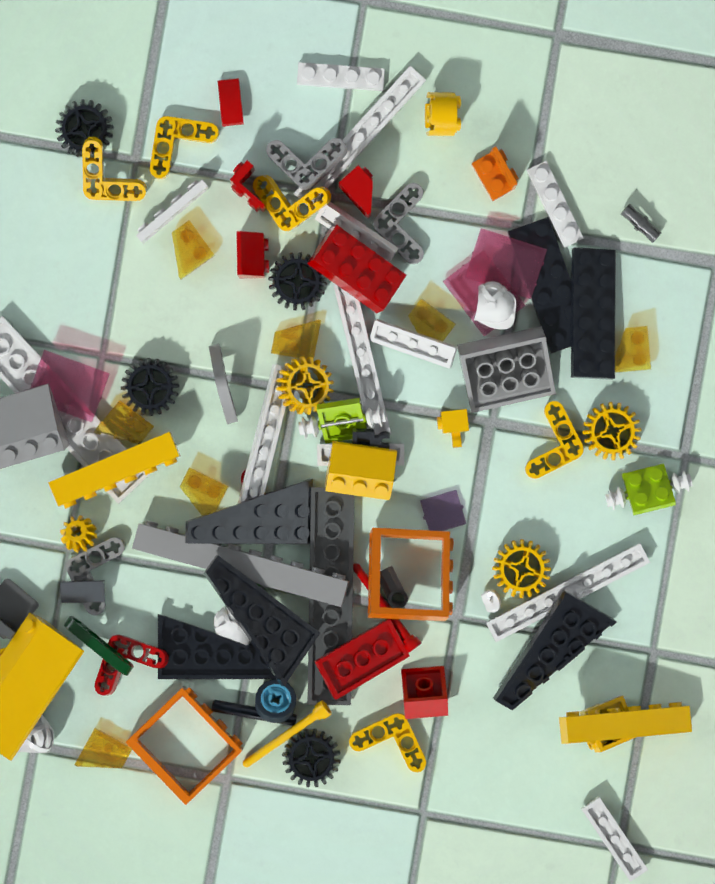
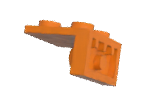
M496 146L492 148L489 154L471 164L492 201L514 190L519 179L515 170L508 168L506 164L508 159L502 149L498 150Z

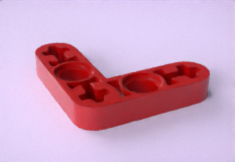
M114 635L108 642L111 647L125 658L152 668H163L169 660L165 650L124 635ZM121 640V644L128 645L129 647L128 649L118 648L115 642ZM138 645L143 648V655L139 658L135 657L133 653L134 648ZM149 654L159 655L162 661L156 663L155 659L148 658ZM104 659L102 660L94 687L98 694L108 696L115 692L121 673L117 670L110 671L107 666L108 662ZM106 673L108 675L114 676L113 678H108V676H104V674ZM102 682H107L109 689L104 690V687L101 686Z

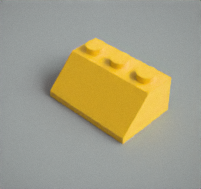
M332 441L326 473L325 491L390 500L394 483L397 450Z

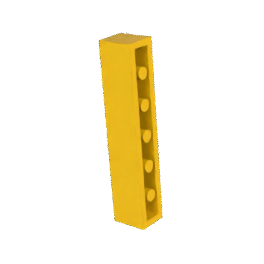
M167 432L48 483L58 507L64 505L66 509L76 505L77 499L84 497L85 500L97 496L96 492L101 489L107 492L117 488L116 483L124 480L126 484L138 479L137 474L145 472V475L157 471L156 466L165 464L167 467L177 463L176 458L181 455L172 433Z
M682 702L669 703V707L662 708L661 704L648 705L649 709L641 710V706H630L628 711L622 712L620 707L608 708V713H600V709L587 710V715H579V711L566 712V717H559L561 744L692 732L690 706H682Z

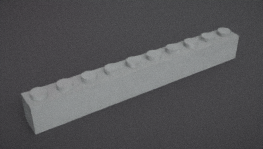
M148 520L145 521V524H138L132 549L207 569L214 557L219 555L254 583L342 607L350 582L345 580V575L333 572V575L330 576L324 574V569L312 567V570L303 568L304 564L295 561L287 564L282 562L283 558L270 555L269 559L262 557V552L252 549L249 550V553L241 551V546L228 544V547L220 544L185 543V535L178 533L179 529L169 526H166V529L158 528V523Z

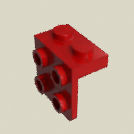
M248 160L245 163L240 162L233 170L234 175L230 179L231 188L239 197L244 195L248 198V205L256 212L259 210L264 212L266 206L243 186L244 182L255 171L254 165Z

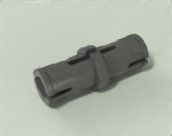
M631 204L621 212V215L634 226V229L643 233L652 243L662 233L648 221L647 216L641 215Z

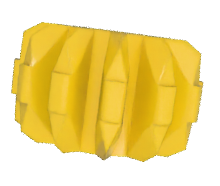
M79 515L76 520L74 517H71L70 523L64 522L63 524L66 529L60 530V533L63 535L61 541L63 544H66L68 550L73 549L78 553L82 548L83 551L87 552L88 544L94 546L91 539L97 538L95 533L97 528L89 518L84 520V517Z

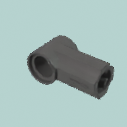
M393 566L380 571V585L390 606L393 608H403L408 602V596ZM395 593L402 594L404 596L403 604L395 605L392 602V596Z

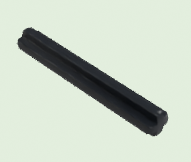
M214 700L212 703L213 712L266 721L259 716L256 708L253 706ZM292 714L286 721L278 724L293 726L296 724L297 715Z

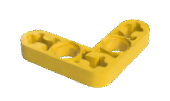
M170 116L161 117L156 124L150 162L152 176L156 179H164L169 175L175 138L213 143L219 137L217 126L209 122ZM166 121H169V124L172 126V129L167 130V137L171 136V140L158 138L159 134L164 135V129L160 126L165 124ZM185 124H191L194 127V132L189 136L182 133V127ZM197 125L201 126L200 130L202 131L212 128V132H215V135H211L210 139H207L205 134L199 133L200 137L197 138ZM161 142L169 144V151L165 154L157 151V146ZM155 156L168 158V161L163 160L162 166L166 170L162 171L161 175H157V171L154 170V167L159 166L160 161L155 159Z
M89 137L85 140L82 148L84 195L92 200H142L146 195V184L140 179L104 178L103 144L97 137ZM91 143L96 147L94 157L90 158L91 148H87ZM94 163L99 167V171L91 173L88 171L87 166ZM92 179H96V193H92V189H88L91 187ZM114 184L118 185L121 188V192L113 194L110 192L109 187ZM125 185H128V187H127V190H128L127 194H124V192H125ZM134 186H138L139 190H141L139 194H135Z
M262 175L253 182L255 193L266 206L278 227L283 231L295 229L325 207L331 200V193L326 187H317L293 205H290L271 176ZM266 181V188L262 189L260 186L262 182ZM269 192H274V194H271L268 197H266V194H269ZM318 193H323L322 200L315 203L311 201L319 196ZM273 197H277L280 200L281 205L279 209H275L272 206L271 200ZM301 203L308 205L309 212L307 215L300 212L299 207ZM284 209L286 210L285 212H283V214H278V212H281ZM290 217V218H291L290 224H287V225H286V224H285L286 218Z
M558 401L546 404L544 414L560 445L527 462L525 472L530 478H540L578 459L583 454V445L564 407ZM550 406L559 407L560 410L557 414L559 418L564 416L565 420L559 421L554 425L552 421H555L556 418L553 414L549 415ZM561 424H566L570 428L569 434L565 437L558 433V427ZM574 435L575 440H571L574 446H579L578 454H569L570 445L568 442L564 445L562 440L569 439ZM551 453H557L560 456L558 465L554 466L549 463L548 457ZM544 457L545 464L549 467V470L545 471V467H542L538 470V475L530 473L531 464H541L542 461L540 459Z
M394 713L355 731L349 738V744L353 750L363 751L394 737L408 768L412 772H421L426 766L425 756L408 720L405 719V715L402 713ZM395 717H398L399 720H404L402 728L398 729L397 726L390 728L393 732L388 734V729L384 722L388 721L389 725L393 724ZM376 726L383 727L385 730L384 736L381 738L374 737L372 734L373 728ZM368 730L373 742L369 743V740L366 739L362 742V747H359L358 744L354 745L355 736L358 735L359 738H363L366 736L364 731ZM406 736L411 737L414 741L413 746L408 749L401 745L402 738ZM418 748V752L414 753L417 759L421 758L423 760L420 762V767L411 766L410 763L413 762L412 756L410 754L406 757L405 753L412 752Z

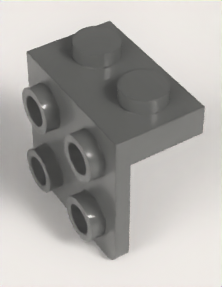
M5 579L0 584V637L3 639L6 637L8 639L13 638L29 612L33 614L39 607L35 599L10 579Z

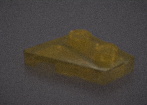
M190 220L172 232L178 275L181 280L215 256Z
M422 298L408 315L417 333L442 342L456 325V323Z
M321 320L276 331L271 354L297 359L300 356H304L306 359L313 357L314 359Z
M648 326L625 328L622 340L615 353V373L652 370Z
M119 400L97 426L94 433L97 435L103 433L114 436V439L128 440L131 443L141 444L154 426Z
M189 467L180 488L199 513L205 515L217 511L228 486Z
M94 728L74 765L77 767L123 768L132 749L103 731Z

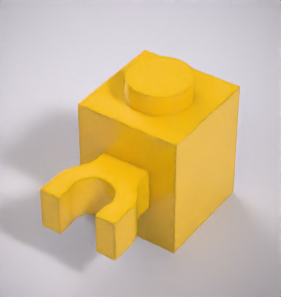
M467 409L440 412L441 416L437 417L438 430L442 429V434L451 433L453 448L462 447L460 432L469 431Z

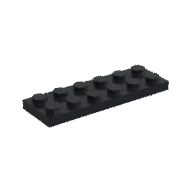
M549 217L512 229L507 233L540 326L545 334L549 352L552 354L571 347V279Z
M572 248L571 378L615 379L616 250Z

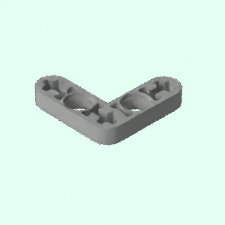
M333 138L306 164L279 140L271 141L267 145L266 152L270 159L302 190H310L345 157L347 147L343 140ZM336 145L341 151L339 153L334 152L333 146ZM275 147L285 156L283 159L278 154H274L273 149ZM326 153H328L329 156L332 157V160H331V161H330V159L328 158V156L325 155ZM320 159L327 161V165L323 169H317L315 166L316 162ZM290 160L297 162V166L293 170L286 169V163ZM310 168H312L314 172L317 173L316 176L309 170ZM302 177H308L310 181L308 183L303 182Z
M416 183L407 185L376 216L373 223L376 232L393 245L395 244L392 241V237L396 233H401L405 237L402 245L395 246L399 248L397 252L410 264L421 262L424 252L421 246L398 223L422 199L423 189ZM410 188L412 190L418 189L417 195L419 197H412L408 201L412 205L408 207L407 203L400 199V197L403 195L406 199L409 196L408 190ZM395 203L403 204L405 210L402 214L396 215L393 213L392 206ZM386 211H389V214L397 220L393 222L392 219H390L387 222V229H379L378 220L381 219L382 221H384L388 217V215L384 213ZM408 241H410L412 244L409 245V248L413 251L419 250V259L413 258L411 260L409 258L410 252L406 249L403 253L400 249H403Z
M220 344L210 345L209 352L214 379L227 424L238 422L227 382Z
M110 538L88 549L87 552L84 551L69 559L66 563V570L71 581L94 580L90 571L123 554L125 550L124 542L120 538ZM112 541L115 544L119 543L121 546L118 548L119 552L111 551L107 553L110 557L106 559L105 552L101 549V546L104 545L105 549H108L112 546ZM92 551L100 552L102 557L99 563L91 562L89 556ZM85 555L86 562L90 565V568L87 569L85 564L79 568V573L76 570L72 571L70 568L73 566L72 562L80 563L84 561L81 557ZM92 602L83 603L87 612L91 615L101 614L106 607V603L101 602L99 611H96V609L91 610L90 608Z

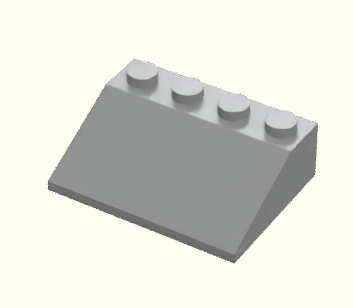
M541 326L457 345L471 413L556 394L546 337Z
M49 383L0 398V469L63 451L70 445Z

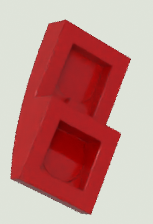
M239 78L217 81L222 127L243 125Z

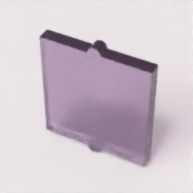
M457 490L420 500L424 513L423 519L426 520L430 531H444L466 524L462 510L464 506L460 504Z

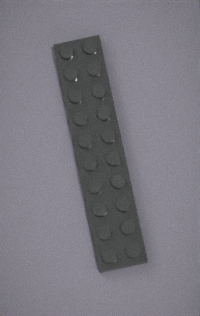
M311 487L310 570H312V567L324 569V574L330 576L333 575V572L346 576L345 580L350 582L342 607L309 598V625L320 632V635L308 651L307 705H316L321 700L327 705H351V692L337 700L333 698L314 662L352 639L354 495L325 491V487Z

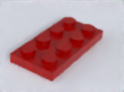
M385 619L314 662L333 698L337 700L410 657L405 649L391 619Z

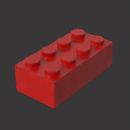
M337 224L329 229L307 263L375 313H379L386 308L407 276Z

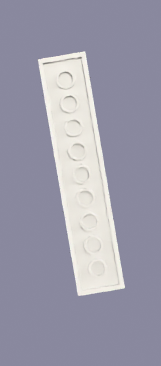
M3 316L0 317V378L14 393L49 383L70 443L67 450L81 465L86 467L127 450ZM145 472L137 474L138 479L126 484L124 480L116 483L117 488L107 492L119 504L150 474L145 475Z

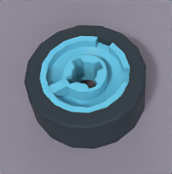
M277 679L264 682L258 688L255 697L257 713L263 720L270 723L286 721L292 716L296 708V694L289 683L281 686ZM273 698L279 699V704H277V703H275V702H272V703H271L272 699H273Z

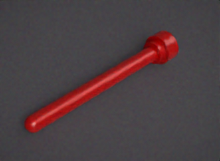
M353 564V571L368 590V575L360 564ZM380 593V607L391 608ZM391 619L395 629L403 638L402 642L408 653L422 644L417 636L410 635L400 619Z

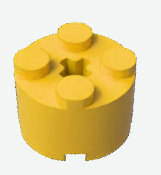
M428 92L426 98H430V104H425V128H430V130L426 132L427 136H454L461 129V118L457 117V109L461 107V97L456 96L454 92Z

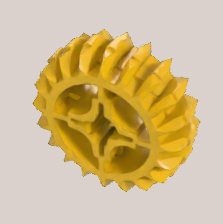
M300 356L298 360L293 358L291 359V364H284L287 371H279L283 378L276 379L277 382L281 383V386L276 387V390L282 391L278 398L285 399L283 405H290L289 411L294 412L296 410L297 414L305 412L306 415H310L312 411L317 413V404L325 403L323 400H331L327 394L334 392L333 389L329 388V385L334 384V381L328 380L332 373H325L327 366H320L321 361L319 359L314 361L313 357L306 359L304 356ZM308 369L316 374L318 381L311 378ZM299 370V373H297V380L294 383H291L294 374ZM303 383L313 384L307 388L297 387ZM316 388H319L316 397L311 401V398H313V391ZM292 390L299 393L302 403L294 397Z
M613 402L608 403V409H606L604 403L600 404L601 412L597 408H593L595 416L587 415V418L592 420L591 423H583L584 426L589 427V430H584L582 433L585 435L589 434L590 436L584 442L592 441L593 444L588 449L593 450L596 447L595 456L600 455L601 451L604 452L602 456L604 460L607 459L608 454H611V460H615L616 453H618L620 459H623L624 454L622 451L630 455L632 452L628 447L637 448V445L632 442L633 439H641L640 436L635 435V432H641L642 429L634 427L635 424L640 423V420L632 421L631 418L636 413L632 412L628 415V406L623 411L620 410L621 403H617L616 409L613 408ZM609 413L622 416L626 423L615 424L612 418H610ZM603 416L604 429L595 434V425L598 419ZM610 425L612 428L622 427V429L617 430L615 437L612 434L602 436L603 433L609 430L608 426ZM629 428V437L625 444L621 446L620 433ZM608 438L615 449H607L597 440Z
M520 539V546H517L515 540L511 541L513 548L510 549L505 544L504 548L507 550L505 553L498 550L497 553L502 556L501 560L494 558V561L499 563V566H493L492 570H499V574H495L493 577L494 579L501 577L502 580L497 585L500 587L505 583L506 586L503 592L506 593L511 588L512 597L516 595V591H519L520 598H523L524 591H527L528 597H531V589L539 593L540 590L537 585L546 586L541 581L542 578L550 579V576L544 574V571H551V567H544V564L549 563L550 559H542L546 555V551L538 553L540 545L537 544L534 549L531 548L533 541H529L527 546H524V539ZM524 550L518 562L506 560L512 553ZM530 553L537 558L539 571L529 566ZM524 562V567L532 571V573L526 571V573L523 572L519 576V570L511 565L517 566ZM504 566L513 569L515 572L513 585L505 577ZM527 575L537 577L530 585L519 587L523 577Z

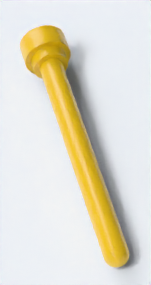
M323 700L318 702L315 708L312 709V713L244 759L243 766L250 767L317 719L325 720L332 715L329 706Z

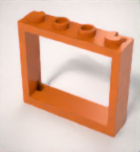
M391 528L371 529L369 532L368 618L446 621L449 615H452L453 603L449 602V594L453 592V581H450V572H453V559H450V551H453L454 541L453 538H450L449 531ZM381 537L442 540L441 610L380 607Z
M183 686L126 743L171 791L187 805L243 751L241 747L243 743L235 734L231 736L226 731L228 728L221 719L216 720L211 715L213 711L205 703L201 705L196 700L198 696L190 687L186 689ZM182 696L233 748L190 792L139 740Z

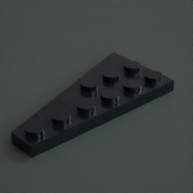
M307 479L283 489L186 521L185 543L310 544L311 487H313V479Z
M216 555L205 570L204 575L280 685L285 686L320 635V632L219 555Z
M564 590L493 699L513 711L532 695V691L541 683L545 684L554 672L564 668L585 650V646L592 640H597L602 636L601 633L609 626L612 627L617 621Z
M158 614V648L165 650L169 657L167 665L163 668H158V679H276L253 645H244L220 636L215 632ZM158 655V662H161L162 658Z

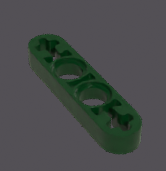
M70 616L64 624L67 630L123 675H129L134 668L130 661L77 618Z

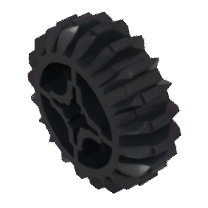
M84 99L80 101L81 106H78L76 101H73L72 105L74 108L72 110L66 105L65 109L68 113H59L64 118L63 121L56 120V124L62 126L55 129L56 133H62V135L57 137V140L64 141L61 145L63 149L70 146L68 149L70 155L76 150L77 158H80L83 146L73 143L70 138L83 137L85 140L87 139V136L82 131H79L82 129V122L87 127H90V129H87L88 138L92 137L93 132L99 129L98 127L102 126V131L98 139L101 140L102 144L104 143L106 146H109L110 142L106 140V137L113 138V134L107 132L114 129L113 125L107 124L112 121V117H105L108 113L107 109L99 112L102 107L99 103L93 108V100L88 102V106H86ZM82 113H93L100 119L97 121H87ZM76 115L77 125L68 132L69 122ZM91 143L87 148H91L92 155L94 156L96 147Z
M302 252L298 253V259H294L293 253H290L291 260L288 261L285 256H282L284 262L282 265L278 261L275 262L279 269L271 268L270 270L273 274H276L275 277L271 276L268 278L269 281L275 282V284L269 286V289L277 290L272 294V297L275 298L280 295L281 297L277 303L281 304L285 300L286 309L289 308L290 303L293 304L294 311L297 310V304H301V309L305 310L304 303L308 302L310 307H313L314 305L311 301L313 298L317 302L320 301L316 294L324 295L325 293L324 290L319 289L320 286H327L326 282L320 281L325 276L319 274L318 271L307 264L311 257L309 254L306 255L305 260L302 259ZM296 264L293 275L281 277L282 272L287 267ZM302 265L309 267L313 271L316 280L305 278L302 275ZM299 271L300 279L304 282L302 285L300 284L296 292L295 283L291 281L293 278L295 279ZM280 283L290 285L293 288V298L286 296L282 292ZM315 286L307 297L299 299L302 288Z
M147 358V365H144L143 360L140 359L138 360L140 367L137 368L132 363L131 367L134 371H125L130 377L129 379L122 378L123 382L128 383L127 386H121V390H128V393L122 395L123 399L130 397L131 400L126 403L127 406H131L133 403L136 404L133 408L134 412L142 408L141 415L144 416L146 410H149V416H154V409H156L157 413L161 415L162 410L160 407L163 406L168 411L170 408L166 403L169 401L171 404H175V401L171 399V395H179V393L173 391V388H179L180 385L173 384L172 382L177 380L178 376L170 377L174 369L169 368L166 371L165 368L168 365L166 362L160 367L159 359L155 360L154 365L151 358ZM153 369L160 371L165 376L167 383H157L154 380ZM146 370L144 382L133 385L136 376ZM150 380L153 381V385L161 386L152 389L151 398L150 393H147L148 390L139 388L147 386ZM167 390L163 400L154 404L155 394L158 391ZM133 391H143L146 394L148 405L139 402Z
M316 728L313 729V735H309L308 729L304 730L305 736L303 737L298 732L296 734L298 740L294 737L289 739L293 743L292 746L285 744V748L290 750V752L282 753L283 757L289 758V760L282 762L283 765H290L285 772L290 773L293 771L294 774L290 779L294 780L298 776V785H301L303 780H307L306 787H310V781H314V786L318 787L319 779L325 785L327 783L325 776L327 775L328 778L333 779L334 776L330 771L338 772V768L333 764H340L341 762L340 759L334 758V756L340 755L339 750L333 751L338 746L337 742L330 745L329 742L333 737L330 735L325 740L323 738L325 731H322L320 736H317ZM312 740L323 744L328 751H316ZM305 742L306 752L299 757L293 758L295 749ZM309 747L313 756L318 757V759H315L314 768L310 760L305 759V756L308 757ZM330 758L327 768L318 774L317 763ZM295 764L307 765L311 775L299 771Z

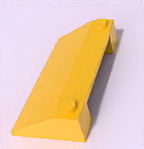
M30 612L0 656V754L12 761L84 653L83 649L49 622Z

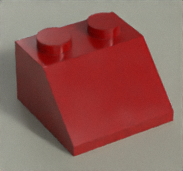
M358 165L339 182V188L362 214L369 219L372 208L373 175L366 167L361 168Z
M236 231L237 275L239 279L265 278V273H269V260H265V251H269V239L264 238V233Z
M444 666L401 669L405 719L448 716Z

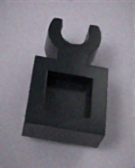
M353 428L352 444L390 449L389 443L381 441L384 438H390V432L383 431L378 435H374V429Z

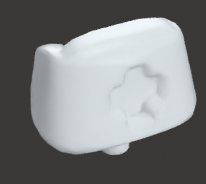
M487 590L481 595L487 612H497L500 609L501 598L495 590Z

